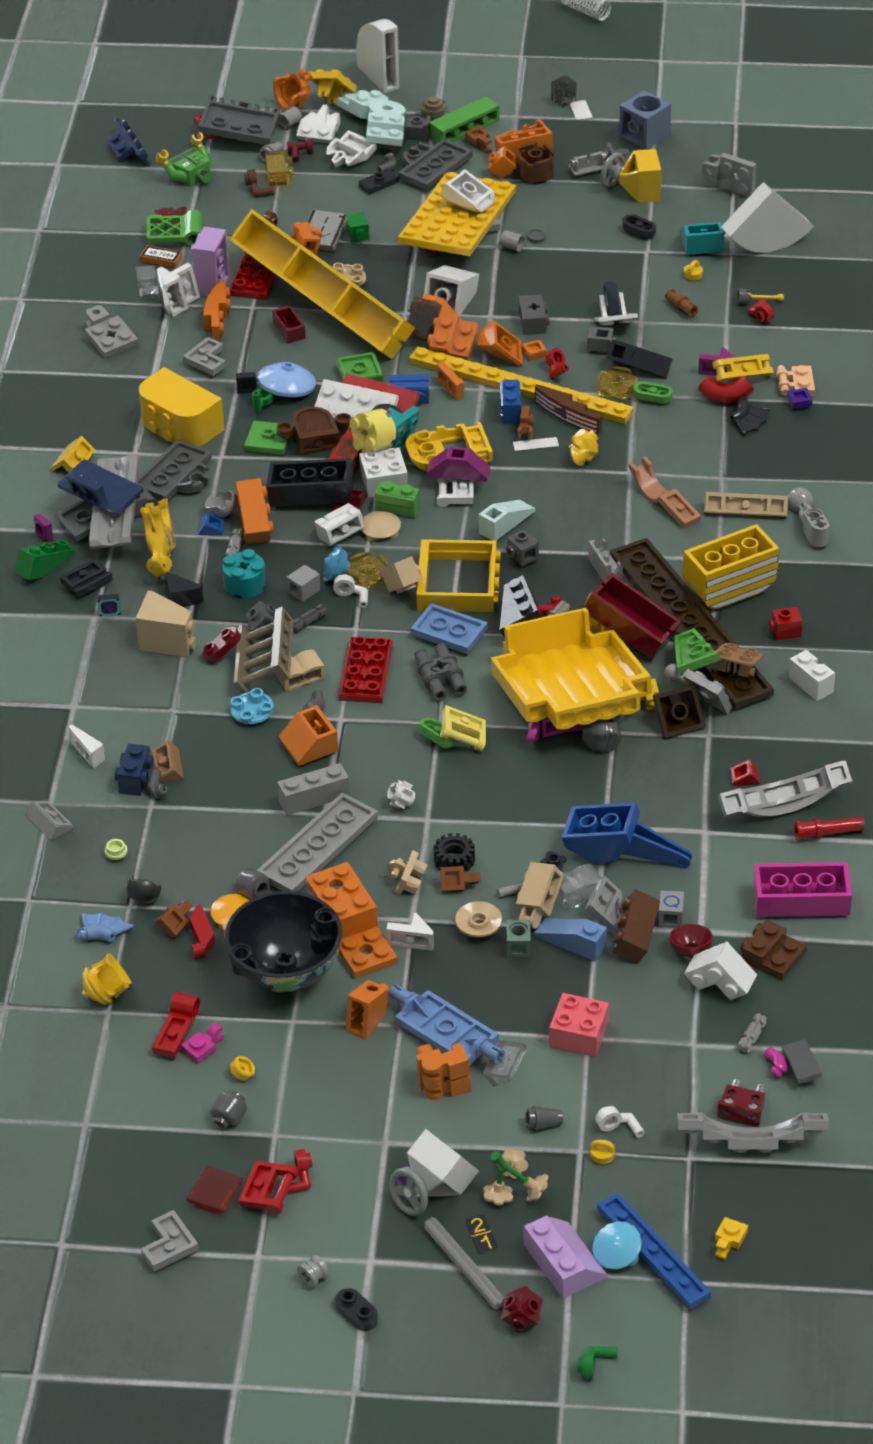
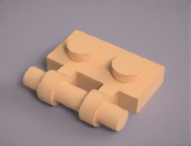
M783 365L778 366L776 376L779 380V391H781L783 396H787L788 390L807 388L810 395L815 396L811 366H791V371H787Z

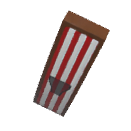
M538 384L535 385V403L573 426L585 429L588 432L592 430L597 435L600 434L602 431V414L588 411L587 404L573 401L572 394Z

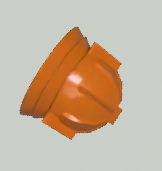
M303 68L299 70L298 75L292 73L273 79L274 96L279 107L284 112L291 107L297 106L300 108L310 99V85L308 81L312 78V75Z

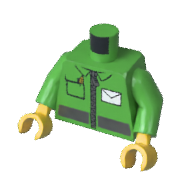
M198 132V139L194 137V134L191 137V143L197 146V149L193 147L168 161L169 154L166 150H162L161 153L156 155V162L164 165L163 168L173 181L182 182L189 186L200 181L204 183L210 181L211 161L205 145L203 146L201 143L203 140L201 132Z

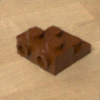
M766 919L763 924L758 923L755 926L753 936L750 939L746 937L743 940L740 950H742V958L747 964L783 980L806 953L807 945L787 936L786 928Z

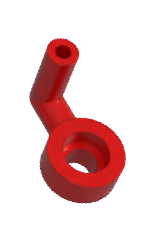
M761 299L748 309L749 315L756 316L757 320L764 324H767L775 317L772 307L767 304L765 299Z
M553 348L546 353L545 359L548 366H550V378L555 379L569 370L568 365L565 364V355L560 349Z
M298 1149L293 1152L294 1164L299 1170L300 1181L291 1183L287 1194L306 1191L311 1188L308 1172L309 1168H312L311 1154L306 1153L305 1149Z

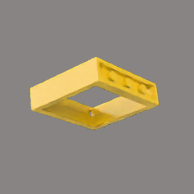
M421 539L419 568L422 580L418 581L417 611H425L433 603L456 612H494V604H498V591L495 590H499V577L496 576H500V563L496 562L501 561V552L497 551V541ZM429 561H490L488 593L427 592Z

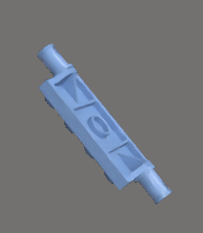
M394 984L390 988L389 997L403 1004L402 1011L395 1016L396 1024L434 1048L440 1049L442 1053L451 1051L452 1045L461 1043L469 1059V1065L481 1055L486 1056L496 1064L503 1061L506 1052L494 1045L499 1041V1034L429 990L420 995L407 991L399 984Z

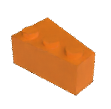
M540 119L536 120L535 125L528 127L526 124L522 126V130L517 132L510 130L495 136V152L505 146L517 156V152H519V148L522 145L533 142L537 143V146L546 144L553 149L552 132Z
M261 478L236 481L237 508L239 507L240 510L239 517L242 521L245 544L270 542V533H274L273 522L268 521V516L271 513L269 503H265L264 499L267 498L266 486H262Z

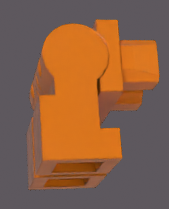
M309 222L294 223V232L291 233L290 237L317 255L322 231L317 227H312Z
M461 1043L452 1045L451 1051L442 1054L440 1049L433 1050L430 1044L416 1048L418 1083L421 1090L424 1089L427 1098L438 1100L446 1094H451L453 1097L471 1091L469 1059Z

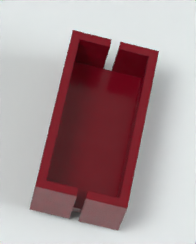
M612 572L591 593L584 606L589 611L591 618L605 626L608 630H614L620 638L651 660L672 639L682 622Z

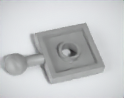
M670 664L665 668L664 674L668 680H679L688 686L695 684L700 700L727 715L731 711L732 706L729 702V696L725 693L724 686L715 680L711 682L701 672H693L690 669H687L684 674L680 675L677 664Z

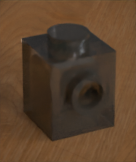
M565 75L552 81L551 100L561 107L577 101V82Z

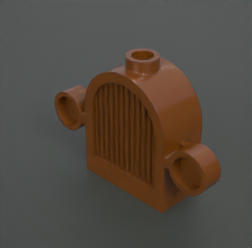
M305 407L294 413L292 424L281 422L277 425V436L283 439L293 438L300 455L332 450L339 443V431L348 429L351 416L347 413H340L333 418L326 409Z

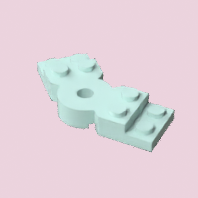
M360 90L357 93L346 94L343 97L337 98V106L359 118L368 119L366 142L402 146L405 107L403 105L389 101L387 96L377 90H372L370 93Z

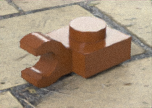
M481 126L465 131V138L474 146L480 145L484 153L492 151L488 145L491 143L490 134Z
M522 406L518 438H521L522 434H529V439L533 437V428L531 426L534 423V414H530V406Z
M464 866L440 868L441 891L465 889V882L481 881L480 872L464 873Z
M187 899L183 903L179 902L176 906L172 904L166 908L156 922L170 938L177 936L188 922L184 915L193 905Z

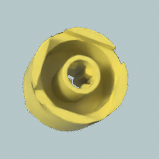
M376 409L359 413L350 420L354 439L353 446L357 451L361 450L363 453L368 451L376 452L392 447V440L396 439V427L392 417L388 418L385 414L387 413L386 410Z

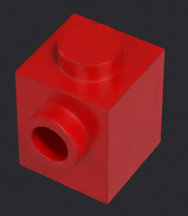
M797 607L772 610V619H769L768 624L769 630L774 633L776 640L802 637L803 621Z

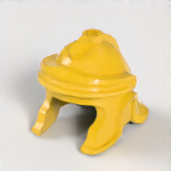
M108 953L100 962L91 964V969L88 967L84 968L82 974L84 991L81 993L85 999L90 998L93 1001L107 1005L113 1002L112 997L117 998L124 990L129 988L132 982L112 954Z

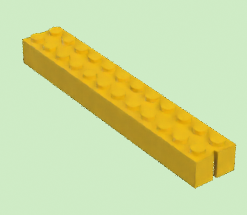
M253 209L250 210L229 239L390 359H393L403 346L400 344L401 341L406 342L415 329L406 320Z

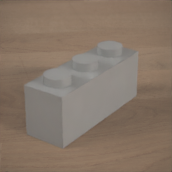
M341 763L277 782L279 803L286 815L330 803L342 792L350 796L349 777Z

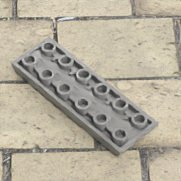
M139 455L98 459V466L138 484ZM136 499L119 515H114L93 505L89 536L90 549L132 545Z

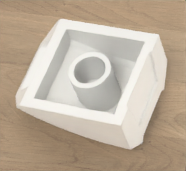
M465 169L451 181L446 182L440 193V196L451 204L474 212H483L491 206L495 195L491 188Z

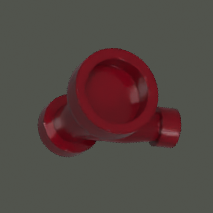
M307 138L305 142L301 143L287 142L288 153H292L293 162L299 161V150L306 149L308 153H313L312 138Z

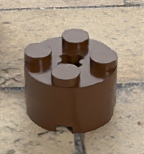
M533 142L524 144L519 148V152H517V174L520 178L526 180V183L530 185L553 178L554 151L549 145L537 146V143Z

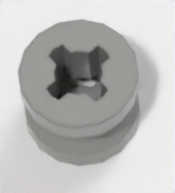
M313 1255L307 1264L302 1263L297 1268L302 1281L311 1288L318 1284V1280L325 1279L330 1275L328 1266L318 1255Z

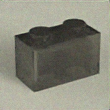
M415 297L410 305V317L407 320L415 329L409 337L427 342L429 334L434 333L433 320L435 317H439L442 305L436 301Z

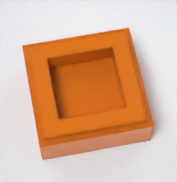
M540 340L522 344V351L529 361L545 357L547 349Z

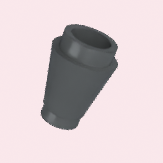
M532 1106V1108L526 1109V1126L535 1131L562 1125L563 1112L562 1110Z

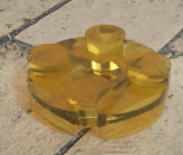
M611 367L610 371L605 372L604 369L597 375L598 393L622 400L629 397L637 382L636 376L634 377L632 371L625 367Z
M370 552L358 553L349 559L347 575L351 576L359 586L368 588L371 585L384 581L379 569L388 566L389 563L383 555L376 553V556L370 555Z

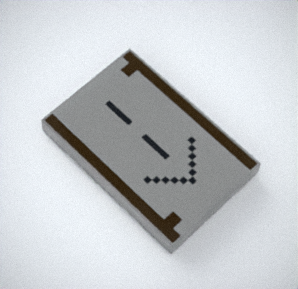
M319 210L311 211L307 222L312 227H317L322 231L318 250L335 251L346 226V214Z

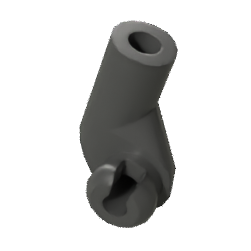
M392 152L385 154L384 158L386 161L377 167L378 172L387 168L393 170L396 167L397 160Z
M315 690L312 693L313 699L303 706V710L316 705L321 711L324 709L323 692Z
M151 769L146 787L155 798H164L168 793L167 786L163 787V784L159 783L161 771Z

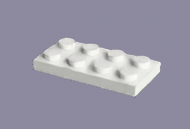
M324 379L315 407L326 409L333 418L337 414L347 413L352 419L359 413L371 411L379 404L397 406L399 397L391 393Z

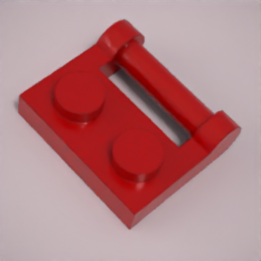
M256 1161L238 1200L240 1206L269 1210L273 1214H281L284 1207L283 1201L292 1181L297 1178L299 1170L292 1165ZM278 1176H283L274 1199H270L269 1196Z

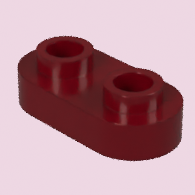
M235 627L224 628L213 641L208 642L204 646L203 657L209 663L218 661L240 641L241 633Z

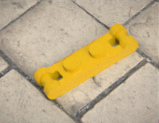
M769 354L719 359L712 362L713 368L716 369L718 374L716 375L717 382L738 379L741 376L744 378L766 377L774 374L773 367H770Z

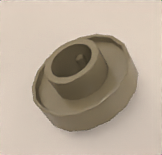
M430 96L422 101L420 105L421 113L424 116L429 115L431 118H438L447 112L446 101L437 96Z

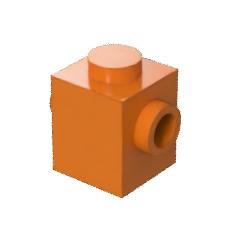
M505 146L497 152H493L488 158L489 172L500 180L506 175L509 176L517 165V156Z

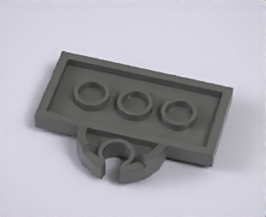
M445 139L433 147L419 142L418 146L409 148V153L404 151L403 164L405 168L398 172V176L403 181L424 190H429L446 173L453 172L472 158L473 153L472 150Z
M177 439L138 477V485L146 488L155 499L160 501L166 498L169 501L177 492L194 493L201 491L203 483H209V469L206 463L212 458V453Z

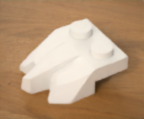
M322 105L318 113L311 111L300 121L296 135L297 140L305 141L307 138H312V142L330 144L334 140L335 133H338L340 114L333 113L330 115L327 105Z
M348 130L341 139L335 138L327 146L326 154L333 156L332 163L335 168L343 164L351 166L367 160L378 147L376 143L366 142V138Z

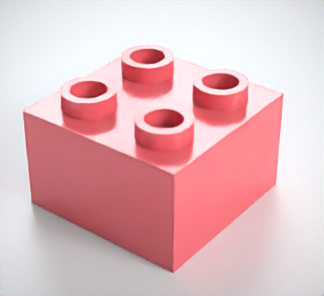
M562 993L549 1027V1047L596 1057L609 1023V1003Z

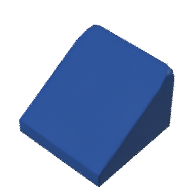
M205 512L199 521L198 534L222 535L224 519Z

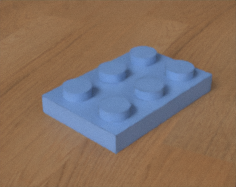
M431 603L411 627V635L436 644L444 643L447 648L468 654L487 631L488 622Z

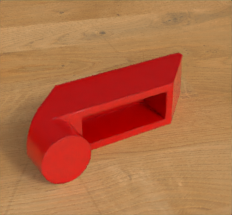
M200 903L189 917L190 928L197 941L196 944L191 945L194 958L207 955L215 944L214 932Z

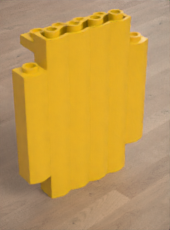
M586 608L504 626L505 641H502L503 655L490 658L492 675L527 722H538L548 717L556 729H569L577 724L593 723L598 719L608 720L619 714H633L640 710V698L652 692L650 674L614 630L592 634L589 625V611Z

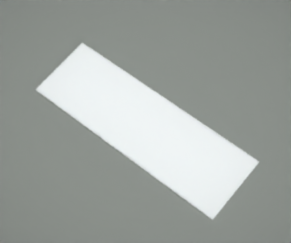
M557 437L513 442L515 451L559 446Z

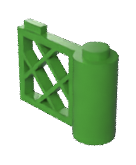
M189 210L185 215L147 216V243L185 242L187 245L192 246L197 240V235L203 230V216L197 210ZM173 222H180L177 225L171 224ZM151 223H160V224L157 225V226H155V225H153V224H151ZM164 227L169 228L167 231L162 230ZM174 232H176V233H178V234H180V235H171V234L174 233ZM154 233L160 234L159 236H151Z

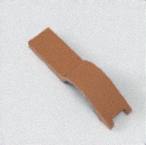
M646 456L642 457L643 464L637 467L633 462L629 464V469L643 495L651 502H659L683 529L700 521L701 515L677 489L668 491L661 486L655 477L652 463Z

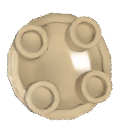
M333 264L335 270L357 286L365 283L367 277L361 264Z
M377 511L363 517L365 528L361 529V531L366 535L368 541L385 538L394 539L399 535L398 531L401 528V521L393 513Z

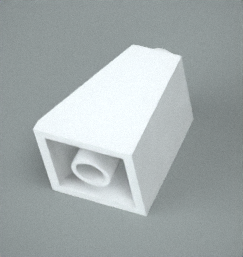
M445 265L427 273L423 297L425 294L443 298L460 316L477 293L479 274Z

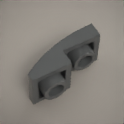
M805 1039L782 1046L783 1055L790 1064L791 1073L798 1084L810 1083L814 1079L822 1077L817 1062Z

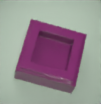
M40 513L35 515V532L47 542L53 540L51 522Z

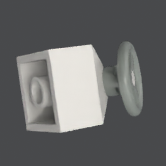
M425 1129L407 1152L411 1170L399 1168L393 1172L390 1178V1192L400 1210L408 1215L418 1216L426 1210L428 1196L461 1195L479 1170ZM400 1176L408 1177L405 1186H397ZM400 1195H403L406 1199H408L412 1204L413 1208L406 1205L404 1201L401 1199Z

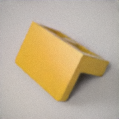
M80 436L64 449L50 469L55 471L60 466H63L70 472L83 459L88 461L95 449L83 436Z

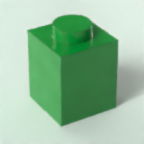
M364 212L346 214V231L351 243L369 240V224Z

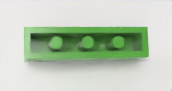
M486 96L429 122V136L437 143L443 139L455 142L465 137V131L479 126L485 128L500 121L499 105Z

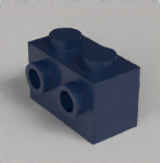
M128 744L125 752L121 753L120 767H117L115 770V781H118L119 794L142 795L144 786L148 781L149 771L154 763V756L150 754V746Z

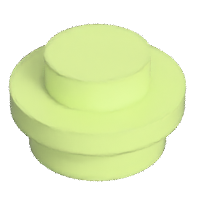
M120 839L110 840L105 847L106 857L112 860L122 859L128 852L126 844Z

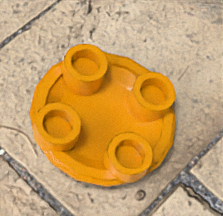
M228 894L217 899L211 907V917L218 924V928L223 930L222 927L228 923L232 914L250 899L240 894Z

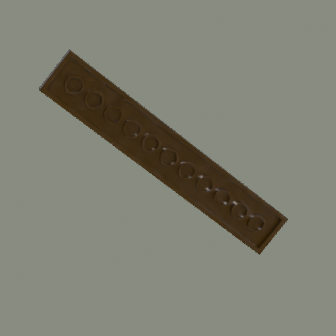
M648 538L610 550V555L616 564L617 562L621 563L623 573L640 593L682 621L674 635L695 628L704 638L705 642L712 646L714 651L722 644L725 645V643L736 644ZM733 662L730 673L715 670L714 667H711V664L701 667L712 681L715 680L724 686V691L729 696V702L735 709L774 696L773 687L755 666L752 667L755 668V674L749 678L738 675V672L736 675L733 674L735 662Z

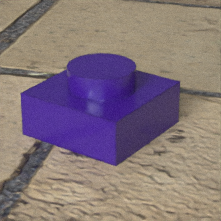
M807 388L788 390L787 397L793 409L812 406L813 399Z

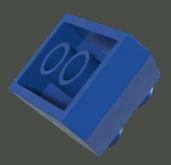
M636 802L572 806L562 835L565 848L592 863L615 862L621 854L665 863L679 868H688L692 860V853L689 850L638 822L640 810Z

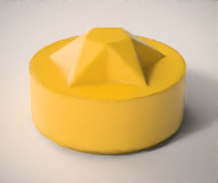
M244 1056L236 1057L230 1064L232 1074L241 1081L249 1080L255 1073L254 1064Z

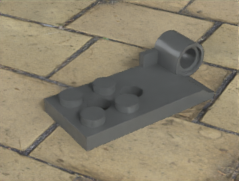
M143 488L144 491L136 498L134 517L141 514L140 509L145 507L146 503L154 502V506H158L157 500L146 488ZM83 499L56 514L57 520L76 542L90 535L93 504Z

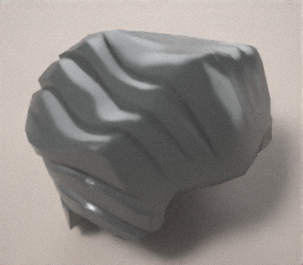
M598 719L593 723L585 724L582 741L592 751H597V753L610 752L611 749L614 750L621 742L618 721L609 722Z

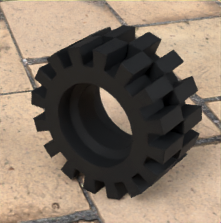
M448 833L447 838L443 835L441 840H436V844H434V862L439 871L441 867L464 866V869L469 871L474 866L475 845L472 843L471 838L467 839L466 835L460 837V833H456V836ZM452 852L461 853L460 855L456 856L448 855V853Z

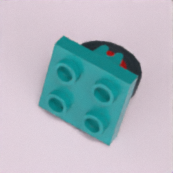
M391 404L375 406L372 410L384 409L387 411L385 414L388 418L392 417L396 427V439L392 440L391 448H400L407 438L415 433L420 410L416 406H412L403 413L400 408Z

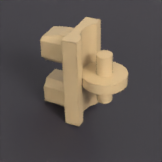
M412 851L406 864L403 863L404 861L401 858L391 860L388 863L387 871L391 874V878L396 879L400 877L394 893L401 895L403 890L413 894L416 893L421 880L410 876V874L422 878L427 868V864L417 860L418 852Z

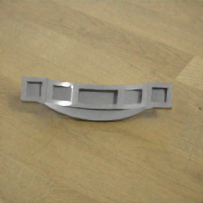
M844 760L785 780L720 793L718 799L724 817L742 812L743 814L746 813L756 817L781 816L814 804L837 787L850 784L852 778Z
M702 1112L677 1113L678 1130H683L684 1133H696L698 1130H702L703 1140H708L710 1143H720L723 1140H727L728 1149H732V1151L737 1153L747 1152V1149H757L758 1152L769 1153L772 1152V1149H778V1140H783L785 1143H796L798 1140H804V1130L814 1134L822 1133L823 1130H829V1119L827 1113H800L798 1116L776 1125L749 1128L727 1125L711 1119Z

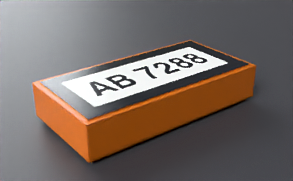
M146 246L140 255V262L176 268L182 258V252Z

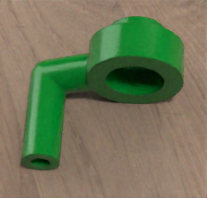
M262 388L253 391L254 412L259 413L262 407L270 405L273 402V394Z
M587 1347L583 1357H578V1373H582L583 1379H594L595 1357L617 1358L618 1347Z

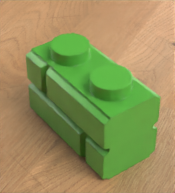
M380 481L375 491V511H386L396 515L415 518L421 506L420 488H415L411 485L393 484L391 481Z

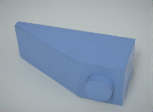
M545 918L534 932V937L595 962L607 947V927L588 919Z

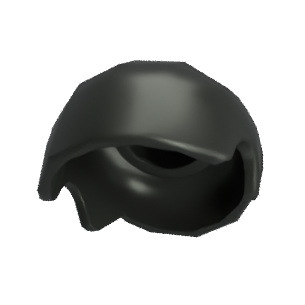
M130 876L126 890L134 901L140 904H150L160 896L161 885L157 886L148 880L134 879L133 876Z

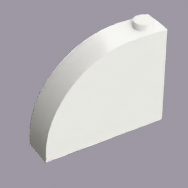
M387 19L363 25L357 37V67L383 93L400 88L398 27Z
M763 182L721 227L726 232L724 236L731 243L735 241L749 251L767 253L794 244L814 226L805 216Z

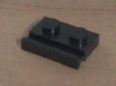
M92 559L60 576L61 584L72 593H76L78 598L113 580L112 573H108L107 569L96 559Z

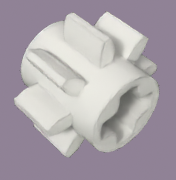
M400 780L397 783L391 784L387 792V797L392 799L390 805L398 809H405V806H410L415 799V792L411 790L413 785Z

